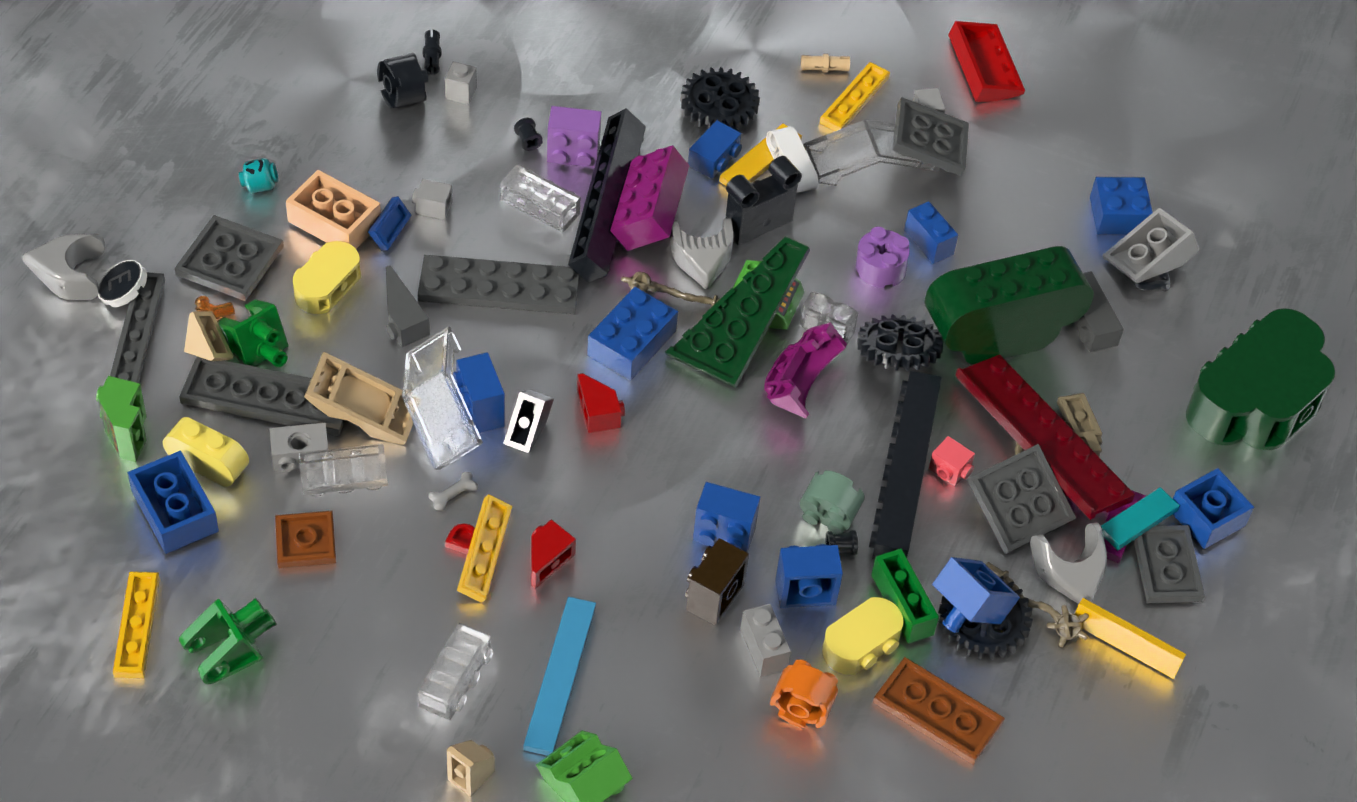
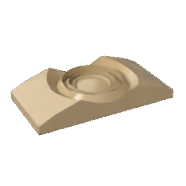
M326 352L322 353L304 396L327 416L347 420L359 426L372 438L400 445L406 443L422 401Z

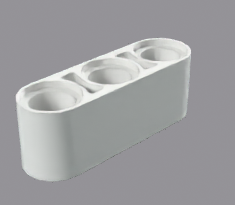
M790 126L768 131L766 142L773 159L782 155L786 156L802 174L801 181L798 183L797 193L816 189L818 187L817 173L795 128Z

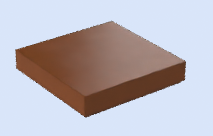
M333 511L275 515L278 568L336 563Z

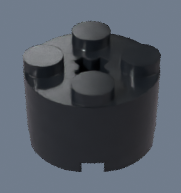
M415 53L385 59L378 63V82L383 81L385 89L381 90V93L390 108H399L426 101L425 83H428V74L424 68H420Z

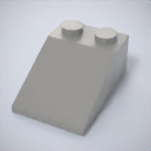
M1159 207L1102 256L1135 283H1140L1181 267L1200 250L1194 232Z

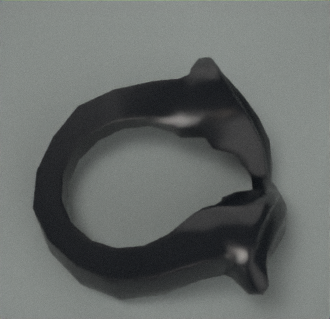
M1167 272L1158 275L1162 280L1147 283H1135L1133 281L1135 287L1142 290L1159 289L1168 291L1171 288L1170 277Z

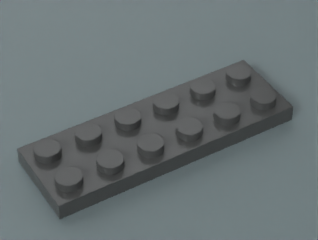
M424 255L418 288V301L575 314L579 274L571 267Z
M197 356L179 396L181 404L287 426L326 423L327 434L340 436L345 420L327 416L304 397L312 378L225 360L210 361Z

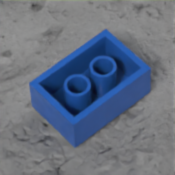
M634 287L588 335L587 356L631 381L676 332L678 311Z
M181 450L127 472L131 491L165 554L219 532L216 512Z

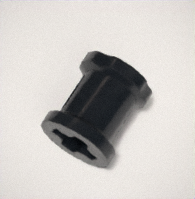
M532 118L520 119L514 125V131L520 136L522 148L525 151L535 150L543 143V138L541 134L537 133L535 129L536 124Z
M850 530L849 533L833 534L832 531L826 532V545H838L839 553L857 555L858 537L856 530Z

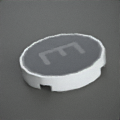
M126 260L116 264L105 273L98 284L99 299L107 306L111 305L112 307L128 304L139 294L137 290L140 286L144 288L147 281L146 269L136 260Z

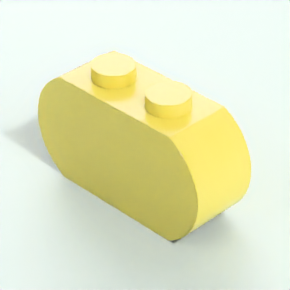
M342 241L325 243L318 251L311 255L309 261L302 268L300 267L296 270L293 276L294 298L301 310L310 314L328 313L361 279L360 257L356 248Z
M189 417L181 418L162 442L168 455L181 450L193 472L224 487L231 486L249 464L248 454L236 440Z
M871 597L828 626L822 647V655L826 664L838 673L855 675L863 668L865 670L871 668L883 654L889 655L899 646L903 627V615L899 608L887 599Z

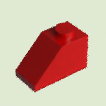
M583 373L578 374L577 393L588 433L620 428L621 417L625 416L623 401H618L616 391Z
M552 519L544 526H538L531 536V586L535 589L575 556L576 539Z

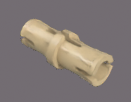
M823 54V56L801 55V71L817 70L823 73H828V71L849 72L850 56H829V54Z

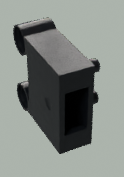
M779 156L772 161L769 166V172L772 176L760 181L756 180L751 184L744 175H736L727 183L728 199L725 218H731L733 240L738 246L793 221L797 187L801 181L802 174L786 156Z

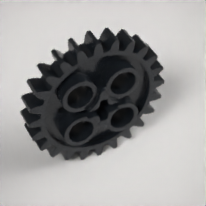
M710 67V73L702 69L700 76L693 73L692 79H686V85L682 86L680 97L681 109H685V116H691V122L699 121L698 127L706 124L708 125L707 129H709L718 120L729 127L734 126L739 130L740 123L747 126L748 119L754 120V115L758 113L760 97H758L759 90L755 89V83H749V77L741 78L742 72L734 75L732 74V69L724 72L723 68L720 67L719 71L715 72Z
M892 314L889 319L881 316V320L872 318V323L865 322V327L861 326L860 332H858L857 349L861 350V356H867V361L875 360L874 365L885 364L884 369L894 366L895 371H898L900 367H904L906 371H909L910 367L920 370V365L928 368L929 362L935 364L936 359L941 358L944 341L942 336L939 335L938 329H933V324L925 325L926 320L917 322L916 317H912L909 320L906 319L905 315L897 318ZM899 332L904 333L901 353H897Z
M1012 581L1007 585L1013 589L1014 582ZM1022 589L1014 591L1020 597L1001 624L987 623L985 637L981 636L982 623L970 622L968 619L963 623L958 633L950 631L943 625L942 634H949L948 643L958 642L957 651L964 647L967 648L968 657L973 652H977L979 660L982 659L984 653L988 654L990 660H993L995 653L998 652L1002 658H1005L1007 650L1014 654L1017 645L1023 646L1025 638L1029 636L1033 619L1030 618L1032 608L1027 607L1029 599L1021 598ZM942 596V604H940L938 611L941 614L939 616V624H943L942 621L954 607L944 596ZM965 624L973 625L975 628H968ZM993 629H1000L1003 633H998Z

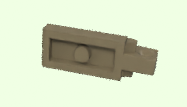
M1080 393L1058 397L1057 405L1064 421L1099 457L1100 452H1102L1100 447L1102 445V431L1085 394Z

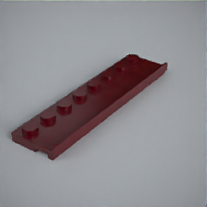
M1001 355L963 369H957L956 378L1024 450L1039 444L1062 491L1090 520L1094 519L1098 513L1103 511L1108 513L1133 501L1135 494Z

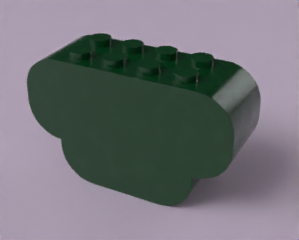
M1055 246L949 271L938 277L929 286L924 304L946 346L952 351H961L966 362L974 365L997 355L1007 359L1035 352L1048 346L1057 338L1062 327L1077 321L1088 311L1093 300L1094 291L1069 249L1063 246Z
M1286 308L1270 312L1261 321L1255 320L1247 333H1240L1229 348L1224 347L1213 362L1208 361L1201 368L1199 378L1193 388L1194 391L1186 409V418L1191 428L1206 440L1218 445H1233L1243 440L1248 445L1260 450H1274L1283 446L1317 415L1327 389L1335 377V368L1332 361L1321 352L1325 343L1322 329L1303 313Z

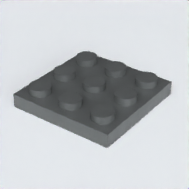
M901 97L897 104L892 150L901 155L920 160L925 164L941 168L946 172L962 176L966 168L969 123Z
M213 215L174 268L175 275L246 301L283 249V240Z
M1039 444L967 479L1004 554L1029 543L1032 536L1044 535L1076 519Z

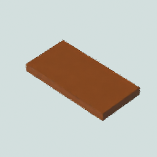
M906 657L902 659L873 699L874 704L972 765L978 760L1005 720L1003 716Z

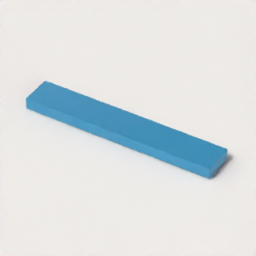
M573 597L567 598L523 745L524 751L548 756L555 750L595 613V602Z

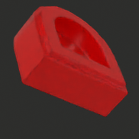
M465 523L454 526L445 540V547L467 555L475 527Z

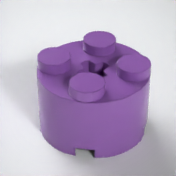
M883 227L872 228L871 232L865 234L858 244L856 269L861 280L877 288H885V285L891 284L895 286L901 283L907 271L910 252L909 240L896 232L885 230Z

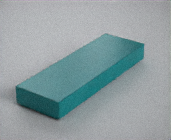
M1160 487L1101 525L1103 537L1118 551L1176 513L1180 505Z

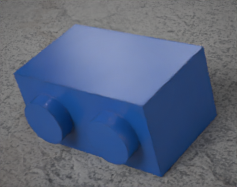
M716 120L689 148V167L713 179L719 172L722 173L726 169L728 162L733 157L736 158L741 152L742 133Z
M928 201L908 210L904 231L927 258L935 264L953 256L958 234L935 207Z

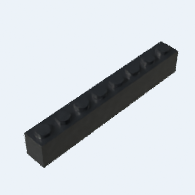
M627 108L608 117L568 266L589 283L598 278L605 277L610 270V263L617 240L610 230L632 159L639 156L641 144L644 140L643 136L646 126Z
M910 370L908 381H902L899 396H904V402L898 401L895 414L896 417H900V422H894L891 438H896L895 444H889L887 459L892 461L891 465L885 464L882 481H887V486H881L878 503H883L882 509H876L873 525L878 526V531H872L869 547L874 548L872 560H875L876 556L897 549H902L906 558L908 556L942 379L940 376Z

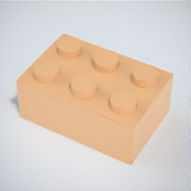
M317 170L286 200L288 222L326 243L342 241L356 249L370 236L368 231L381 214L378 201L320 170Z

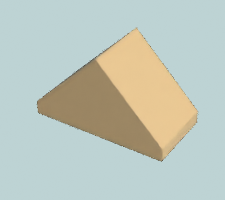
M195 311L190 313L184 352L210 361L231 360L234 358L213 312Z

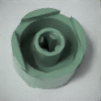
M825 470L823 474L819 475L818 471L814 474L800 500V508L804 512L802 518L811 525L821 523L827 526L828 530L832 531L833 534L844 533L845 530L850 528L865 499L864 493L861 489L857 492L852 487L854 482L840 473Z

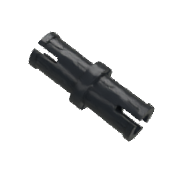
M430 30L425 32V46L423 47L422 54L425 58L424 69L429 75H431L432 67H434V75L440 70L439 58L442 55V51L439 46L440 33L436 30H433V37H431Z

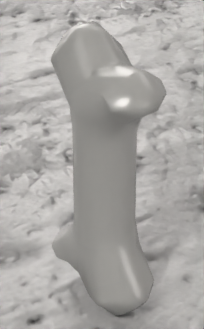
M463 472L461 479L442 492L430 491L428 498L434 502V509L443 511L446 503L463 491H477L478 484L472 480V473Z

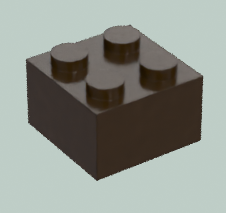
M720 538L713 547L708 546L703 553L701 564L698 567L694 566L687 577L689 587L685 593L687 598L686 610L716 626L745 584L749 553Z

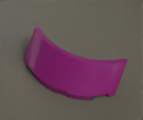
M831 322L811 327L805 331L802 338L797 343L790 344L774 362L764 385V390L768 393L767 398L773 405L805 419L808 417L806 398L813 382L828 363L847 346V343Z

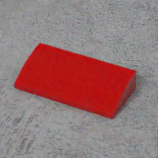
M955 21L948 36L975 102L1000 101L1023 95L1025 88L998 25Z

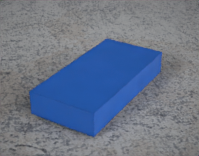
M399 196L390 199L368 231L381 251L388 250L412 216Z

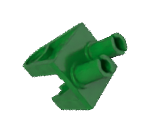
M255 299L245 305L251 314L248 319L239 322L223 317L217 321L231 352L242 364L255 367L268 360L275 367H282L287 362L288 356L283 350L289 347L277 307L274 304Z
M256 598L235 613L220 599H217L181 634L179 642L183 649L188 650L190 653H195L227 638L198 667L203 683L213 684L264 659L255 645L256 638L273 626H276L277 623L270 612L264 609Z

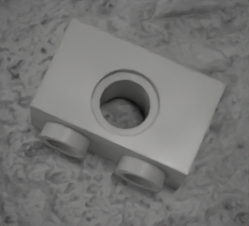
M326 423L269 428L274 471H291L293 469L330 466Z

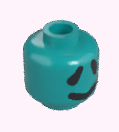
M266 158L246 161L243 165V171L239 172L241 186L247 187L248 191L252 194L273 190L275 183L279 181L275 163H270Z

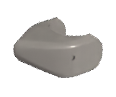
M724 218L723 229L717 235L706 238L689 236L680 229L677 220H674L669 237L673 259L685 273L704 289H708L730 261L733 246L731 218Z
M68 234L57 237L24 253L22 259L24 264L59 298L65 300H92L98 295V282L86 273H80L73 269L76 264L82 263L85 259L101 256L105 250V242L98 234Z
M1095 522L1086 525L1085 548L1081 556L1074 563L1059 558L1052 551L1047 539L1042 534L1032 536L1030 547L1039 577L1049 586L1077 604L1080 603L1082 598L1092 602L1107 566V551L1102 528L1099 523Z

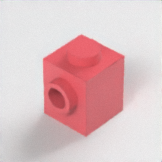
M947 436L932 452L928 469L935 472L941 479L956 486L962 478L966 480L973 472L974 466L972 463L975 453Z

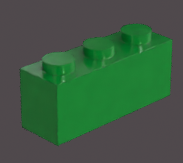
M897 549L876 556L871 576L883 598L893 602L903 615L901 632L907 643L933 636L939 616L903 550Z

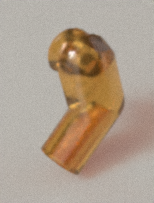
M200 296L195 300L196 311H212L216 319L235 314L232 302L215 306L209 303L210 301L207 296Z

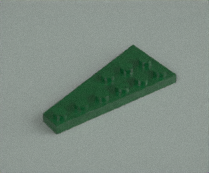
M785 236L762 258L763 261L754 270L749 271L734 289L731 288L716 302L691 330L688 329L673 347L670 346L665 351V354L736 388L810 252L809 247Z

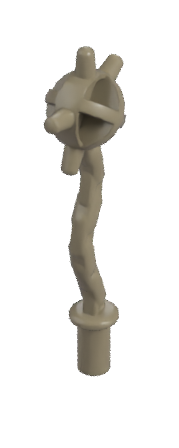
M641 271L636 272L631 277H621V281L628 283L631 290L637 287L645 293L648 291L668 293L686 301L711 304V307L720 300L718 295H715L712 299L707 296L683 293L675 288L658 284L655 281H651L647 273Z
M990 562L985 564L999 578L1004 576L1003 582L1006 584L1013 581L1008 577L1009 571H1002ZM1014 583L1012 590L1016 591L1019 587ZM1029 599L1027 607L1043 610L1049 613L1056 621L1048 622L1047 628L1056 629L1057 634L1060 636L1059 647H1064L1067 640L1076 639L1077 637L1084 640L1088 639V635L1082 631V622L1088 618L1087 613L1076 616L1069 613L1067 605H1062L1061 615L1051 605Z

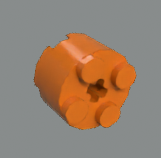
M795 660L793 665H788L783 669L772 694L770 705H775L779 709L778 716L792 725L805 728L807 723L815 724L816 728H820L825 725L836 699L838 679L831 673H823L819 669L811 667L810 663L805 660Z

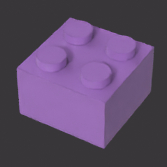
M551 106L547 136V162L595 167L600 148L602 111Z

